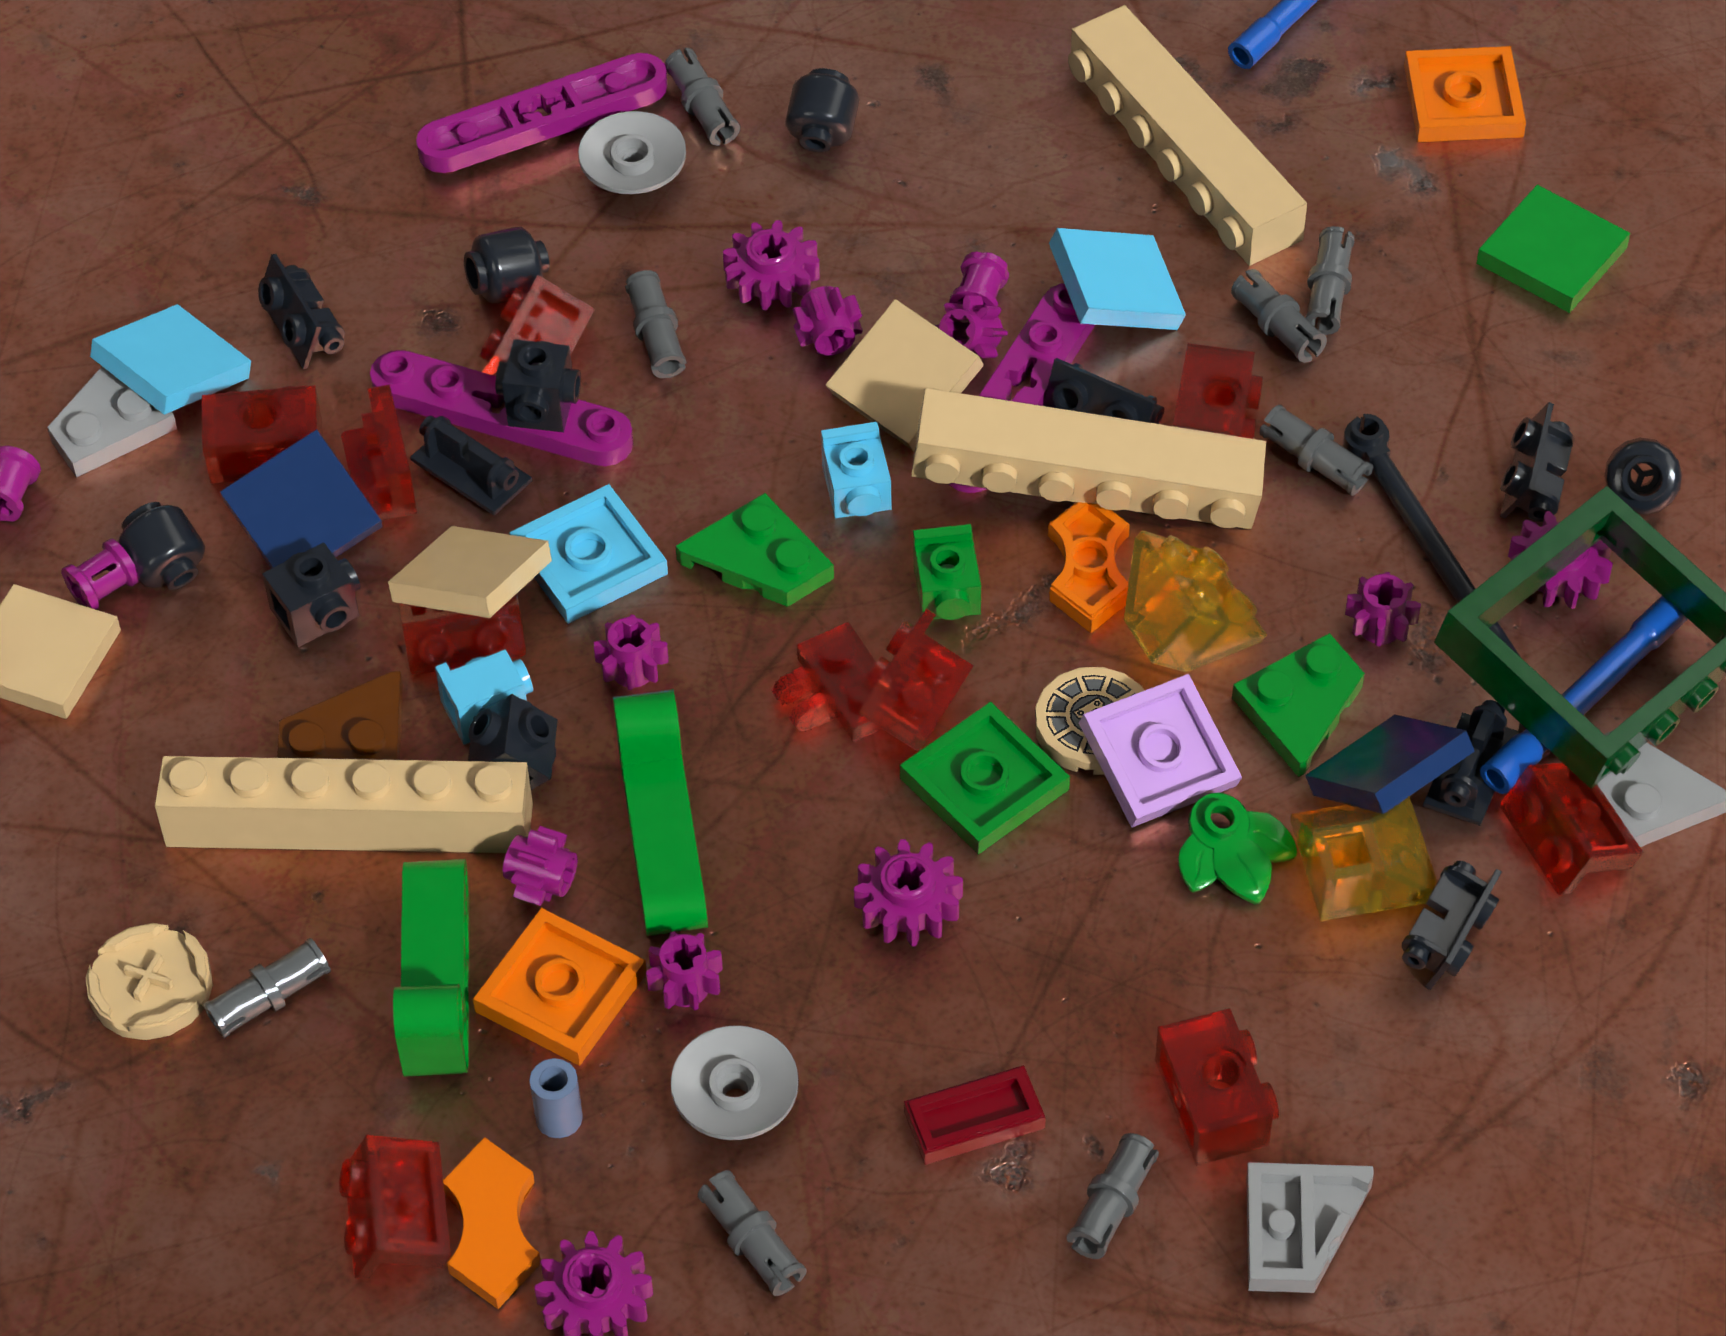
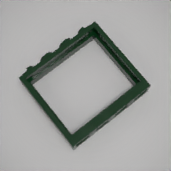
M1605 486L1448 610L1434 643L1592 789L1609 773L1613 772L1617 775L1620 772L1624 774L1628 771L1641 754L1638 751L1639 748L1648 741H1651L1655 746L1659 745L1678 726L1681 720L1678 716L1687 708L1691 709L1694 713L1698 712L1717 693L1720 688L1717 683L1726 676V592L1609 487ZM1599 540L1605 543L1665 599L1673 603L1686 618L1716 644L1607 736L1489 629Z

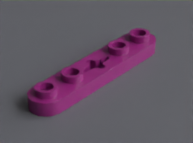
M630 54L434 120L424 125L417 134L416 144L420 163L433 172H453L594 124L607 116L650 105L660 100L666 93L668 84L665 64L659 57L652 54ZM537 109H544L546 113L551 114L548 116H542V114L539 111H534H536Z
M1064 283L1051 287L1044 294L979 396L1043 406L1054 359L1058 358L1071 364L1095 326L1093 324H1080ZM1028 370L1032 371L1030 387L1024 386L1011 400L1012 385L1019 386L1028 376ZM949 483L954 489L966 493H977L987 489Z
M403 350L391 351L381 355L372 364L370 370L375 397L380 402L394 408L426 417L430 415L436 418L445 416L451 421V424L598 466L618 464L625 460L632 452L634 443L630 420L623 413L611 408L578 399L576 404L571 403L564 432L510 427L507 422L506 408H503L499 414L492 412L491 407L499 408L505 402L504 396L496 394L495 375Z

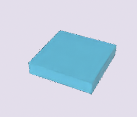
M1066 228L1056 229L1049 245L1080 324L1178 330L1186 313L1153 235Z
M178 304L93 338L90 354L93 360L164 415L249 379L251 360Z
M610 484L509 532V535L548 541L552 561L534 579L567 624L668 574L667 559Z

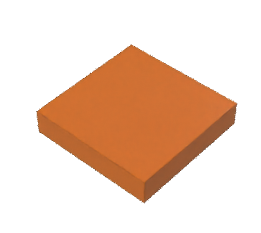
M1511 46L1406 51L1404 70L1417 142L1524 138L1526 119Z
M541 907L473 998L474 1009L476 1013L580 1066L645 977L647 971L646 960Z

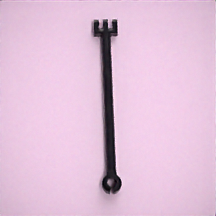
M1363 414L1361 419L1357 416L1347 425L1344 431L1343 447L1365 462L1373 465L1372 472L1456 602L1459 603L1476 589L1390 458V449L1388 448L1389 430L1382 419L1372 414ZM1497 621L1489 629L1519 655ZM1520 723L1518 731L1522 733L1526 728ZM1549 749L1542 755V758L1550 755Z

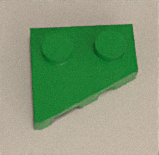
M766 493L675 546L676 559L682 566L692 569L696 562L722 573L723 582L740 589L756 590L763 598L786 607L834 579V564Z
M1329 633L1233 684L1232 699L1293 772L1300 777L1306 774L1310 768L1312 756L1324 738L1328 740L1339 724L1341 712L1345 708L1350 707L1362 689L1365 673Z

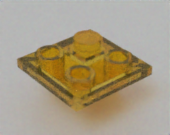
M1142 530L1134 539L1124 621L1151 663L1187 673L1259 644L1267 636L1255 618L1257 614L1256 606L1247 595L1234 587L1226 575L1229 567L1217 552L1209 547L1200 549L1185 544L1175 536L1166 538Z
M1410 796L1385 814L1350 805L1291 814L1290 822L1321 921L1425 904L1438 882Z

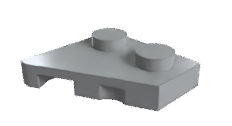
M101 367L47 428L51 442L77 478L176 430L177 426L172 412L165 415L162 414L108 370Z
M1645 743L1638 749L1641 752L1639 758L1624 774L1620 772L1615 775L1611 772L1592 789L1577 777L1627 852L1726 813L1725 789L1649 743Z
M1248 1162L1246 1175L1248 1291L1314 1293L1372 1187L1373 1166Z

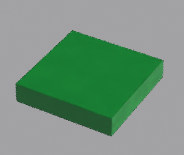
M1537 184L1479 248L1476 264L1571 313L1628 248L1630 232Z
M992 702L983 706L900 764V779L978 855L1066 793L1070 787V776Z

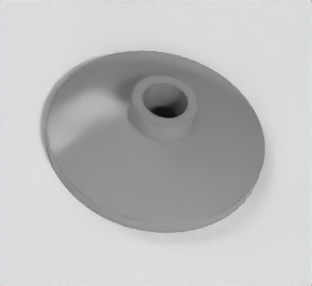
M642 111L621 112L599 120L586 131L579 145V163L585 176L600 188L620 194H641L666 185L679 174L686 159V144L680 130L672 122L659 115Z
M748 1026L720 1027L701 1034L682 1050L672 1070V1097L683 1119L699 1132L723 1140L749 1139L770 1131L788 1115L798 1093V1071L789 1050L771 1034ZM732 1089H741L746 1092V1094L739 1097L725 1095Z

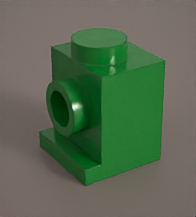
M971 524L913 530V567L922 620H955L964 616L980 615L981 581Z

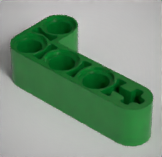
M674 689L613 697L618 749L646 935L651 936L673 931L680 932L708 928L704 888L682 759L680 728Z
M466 859L403 862L401 987H394L393 1019L395 1039L404 1077L468 1073L469 880Z

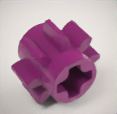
M821 286L814 288L804 295L801 300V306L793 308L796 323L793 326L801 347L814 343L817 354L836 355L842 353L852 346L855 341V335L862 334L863 332L859 321L863 315L856 296L850 295L842 299L838 287Z
M965 295L963 305L960 303L944 304L947 313L941 319L940 324L935 326L982 358H996L998 356L996 347L1002 337L1008 335V331L1003 329L1001 320L998 317L1002 310L1000 306L983 307L982 296Z
M1390 572L1378 574L1369 579L1363 576L1360 577L1357 594H1348L1345 615L1354 618L1352 634L1354 636L1362 635L1367 641L1375 643L1378 647L1382 644L1391 643L1396 639L1405 642L1409 625L1418 624L1421 608L1420 603L1411 601L1414 585L1411 582L1405 584L1398 577L1390 575Z
M635 615L619 619L613 624L605 623L606 640L594 642L595 662L602 664L603 680L606 683L615 680L618 684L627 687L628 690L643 686L649 681L656 683L658 681L657 664L669 663L668 644L661 641L659 624L656 622L648 625L644 620L636 618Z
M539 826L537 831L530 830L528 837L517 835L512 840L505 855L502 873L505 879L511 880V883L516 884L514 898L541 906L544 900L551 901L552 894L559 897L566 895L574 880L578 864L577 854L564 848L567 834Z
M673 931L670 932V938L663 943L661 949L658 947L649 948V961L652 968L646 971L648 991L663 989L665 1008L670 1009L676 1005L679 1007H691L695 1011L699 1009V1003L705 999L708 993L719 995L720 980L717 973L723 970L722 954L720 950L706 952L704 934L699 933L696 936L688 934L678 935Z

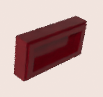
M1024 1065L904 1101V1113L925 1165L1045 1129L1046 1125L1045 1114Z

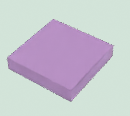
M1189 674L1083 714L1079 721V725L1131 828L1193 804L1207 794L1221 793L1236 787L1242 779Z

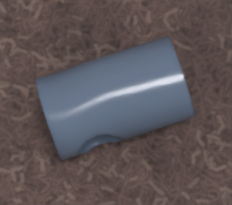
M552 1058L544 1060L535 1066L529 1079L536 1124L539 1130L548 1137L559 1139L568 1137L578 1130L583 1119L577 1073L574 1067L563 1059Z

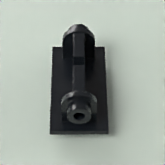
M271 254L265 276L259 283V301L263 309L268 311L279 329L285 345L290 347L301 367L307 369L313 352L325 351L327 354L339 352L345 344V331L337 322L329 308H322L324 299L312 282L307 270L298 268L296 265L284 267L277 254Z
M1058 358L1054 359L1043 402L1045 407L1154 424L1161 422L1165 410L1163 406L1157 404V398L1152 395L1145 397L1084 370L1081 364L1074 363L1072 365Z
M1550 402L1532 419L1524 418L1513 434L1511 448L1516 451L1513 463L1504 474L1500 486L1501 491L1505 492L1500 517L1504 519L1516 507L1528 512L1529 518L1536 522H1543L1545 512L1550 511L1555 515L1558 511L1564 479L1560 477L1567 471L1574 436L1566 423L1550 421L1554 406Z
M430 415L421 423L419 433L424 436V445L410 456V460L495 516L533 481L531 476L514 466V462L507 457L502 458L451 425V421L445 416L436 418Z
M1484 701L1482 705L1476 706L1473 709L1471 715L1462 712L1456 728L1467 731L1475 752L1433 780L1423 807L1481 826L1495 791L1484 782L1480 769L1514 735L1520 732L1506 727L1505 709L1497 701Z
M1455 861L1453 865L1446 866L1442 870L1440 878L1425 904L1445 915L1444 919L1423 908L1401 945L1404 951L1402 959L1408 966L1419 970L1426 967L1433 972L1425 986L1427 989L1431 990L1445 971L1455 977L1466 962L1474 945L1465 940L1472 926L1479 930L1483 928L1498 904L1499 898L1491 894V891L1502 871L1496 869L1485 882L1475 876V868L1465 861Z

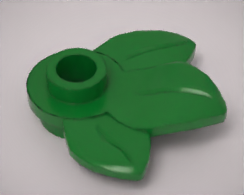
M1210 793L1201 797L1189 813L1188 827L1191 835L1179 850L1178 868L1186 886L1191 892L1200 891L1218 879L1232 893L1256 905L1260 904L1269 888L1272 872L1271 862H1286L1294 859L1297 856V847L1288 829L1271 814L1246 811L1242 803L1236 798L1224 793ZM1219 813L1229 820L1230 827L1223 829L1215 826L1211 820V814Z

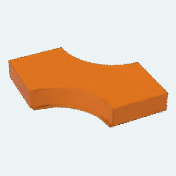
M1075 502L1048 524V537L1058 546L1065 562L1062 572L1051 584L1049 601L1088 632L1092 633L1131 602V585L1119 572L1115 563V555L1118 548L1129 537L1130 524L1112 510L1105 509L1099 504Z
M484 1137L442 1181L446 1197L460 1211L463 1218L461 1241L454 1255L447 1262L450 1275L492 1306L499 1309L541 1264L540 1253L527 1241L519 1225L522 1204L532 1190L535 1181L533 1171Z

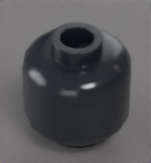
M827 68L814 69L794 82L785 125L790 134L798 139L800 145L805 149L813 152H827L831 147L841 146L850 140L858 110L859 95L855 87L850 84L848 77L843 73Z
M511 227L479 235L474 239L471 251L466 252L464 255L465 275L472 292L475 295L481 294L491 304L504 303L537 294L542 285L543 273H547L550 268L549 256L544 243L541 240L534 241L531 234L523 227Z
M1640 437L1625 441L1613 451L1606 462L1604 478L1606 486L1636 513L1647 515L1663 510L1674 501L1680 491L1682 472L1678 459L1666 445L1655 439ZM1644 463L1652 469L1643 471L1637 464ZM1632 469L1638 474L1636 482H1633L1631 479ZM1652 476L1649 482L1642 484L1644 477Z
M151 502L137 508L125 518L121 525L123 532L120 534L118 543L125 549L135 564L137 577L142 585L150 588L167 586L169 590H176L184 587L197 576L199 571L196 566L203 559L205 545L181 508L173 505L162 506L160 502Z

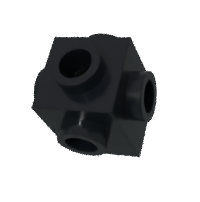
M514 339L508 362H499L495 381L496 394L504 396L508 426L564 432L571 403L576 404L579 398L581 372L578 369H572L570 345L554 344L548 341L534 342Z
M324 542L305 552L294 554L284 563L262 573L270 610L297 647L327 632L337 631L349 621L359 616L355 592L361 589L358 576L349 561L345 558L338 561Z
M510 694L491 707L481 710L473 717L469 728L470 748L468 761L527 762L530 787L533 790L551 779L552 767L556 758L555 740L558 719L533 706L530 702Z

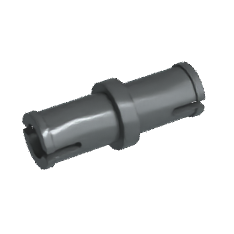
M680 49L674 51L666 59L665 67L682 93V105L688 114L697 117L712 145L720 146L721 140L717 136V132L722 138L724 145L728 144L738 136L740 124L732 116L722 99L723 89L716 79L708 77L693 49H684L688 62Z
M1336 226L1327 227L1321 231L1316 265L1310 269L1307 279V285L1311 290L1305 318L1315 326V320L1319 317L1317 329L1325 335L1333 334L1339 330L1343 299L1351 290L1352 274L1348 269L1355 237L1352 232L1348 231L1345 233L1344 243L1341 244L1344 228Z
M1256 269L1245 271L1246 276L1253 282V285L1240 275L1232 286L1231 294L1258 318L1260 329L1267 336H1276L1295 354L1300 362L1307 363L1312 361V356L1305 350L1306 346L1318 357L1327 344V337L1300 313L1299 304L1287 294L1281 295Z
M651 270L636 272L626 280L627 285H625L636 316L633 321L635 334L639 340L644 341L652 373L658 378L674 377L684 371L686 368L685 364H687L676 334L678 328L676 313L672 308L667 307L659 275Z
M1281 404L1275 406L1264 419V421L1271 425L1269 427L1265 424L1261 425L1260 436L1271 440L1298 458V465L1307 472L1315 469L1345 489L1352 496L1356 495L1368 481L1362 475H1371L1373 465L1365 462L1333 441L1334 434L1327 429L1320 428L1316 430L1287 411Z
M309 938L302 945L265 968L259 963L249 969L250 977L213 1000L203 1003V1007L219 1034L226 1038L232 1031L269 1008L276 1012L285 1007L284 999L319 977L329 974L331 968L328 966L329 964L317 944Z
M1134 1133L1124 1134L1104 1173L1097 1174L1087 1188L1089 1200L1075 1225L1067 1234V1241L1073 1243L1071 1247L1080 1255L1091 1259H1101L1104 1257L1107 1247L1122 1219L1134 1213L1139 1204L1137 1192L1151 1166L1157 1161L1159 1156L1158 1150H1153L1155 1145L1147 1138Z
M730 1170L716 1174L709 1179L716 1190L712 1191L708 1185L704 1184L700 1188L697 1197L702 1203L706 1204L729 1234L727 1244L736 1255H745L774 1296H780L792 1290L795 1285L789 1280V1277L793 1276L796 1281L801 1282L807 1273V1269L802 1263H799L775 1232L777 1222L768 1211L758 1210L737 1183L736 1177Z

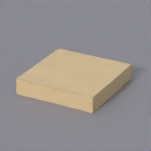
M895 299L827 382L826 387L834 396L871 422H877L878 427L912 451H915L925 388L962 393L984 364L974 352Z
M451 526L388 581L392 602L491 618L552 561L549 543L547 540Z
M13 584L0 604V698L67 719L120 633L121 628L118 617Z

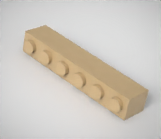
M1126 5L1072 29L1071 53L1068 55V63L1074 77L1079 82H1085L1098 97L1105 112L1109 115L1114 114L1127 129L1133 143L1139 148H1144L1157 162L1164 178L1170 182L1174 181L1188 197L1193 210L1198 215H1204L1218 230L1219 236L1227 248L1230 250L1235 249L1244 261L1251 266L1303 241L1307 202Z
M925 388L911 477L929 479L940 484L956 483L987 488L998 493L1013 492L1039 496L1056 502L1099 504L1108 510L1123 509L1155 514L1165 519L1180 518L1213 523L1223 528L1238 527L1252 529L1262 498L1266 441Z
M163 756L155 809L166 847L507 853L509 845L517 835L528 837L531 829L533 808L527 762Z

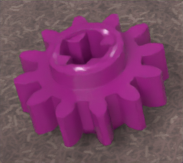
M776 220L772 224V229L763 230L760 224L752 223V236L746 237L744 234L734 233L732 235L733 248L723 250V266L727 289L739 288L741 303L750 301L754 296L759 297L762 310H767L771 305V301L779 299L785 307H791L792 293L796 292L804 296L811 290V281L820 280V259H818L817 242L815 240L803 241V228L800 226L792 229L789 233L784 232L781 220Z
M1550 511L1545 512L1542 527H1539L1530 520L1523 521L1521 535L1512 536L1508 553L1511 561L1560 523L1556 521L1553 513ZM1601 540L1596 542L1537 589L1543 593L1544 607H1550L1554 603L1555 597H1563L1566 605L1574 609L1579 593H1582L1591 600H1596L1600 585L1609 583L1613 567V562L1609 560L1611 549Z
M900 839L896 855L891 856L887 850L878 846L875 848V867L871 864H859L858 885L854 887V907L863 909L862 917L865 929L874 928L880 923L883 924L884 942H891L896 937L897 932H906L908 943L911 946H916L919 941V931L926 929L931 936L939 939L942 937V918L946 921H958V900L963 898V878L954 876V859L952 856L940 858L936 862L933 861V843L928 842L924 844L919 853H911L910 845L906 839Z
M588 1231L584 1240L585 1248L576 1250L574 1245L565 1239L560 1241L562 1262H557L554 1259H542L541 1269L545 1281L535 1285L537 1304L544 1307L542 1313L546 1329H555L564 1324V1336H580L582 1333L589 1334V1336H603V1333L613 1331L615 1336H628L627 1318L635 1322L647 1321V1306L644 1300L653 1296L652 1277L643 1274L645 1262L641 1251L630 1253L624 1257L623 1239L619 1235L612 1238L606 1248L599 1247L594 1231Z

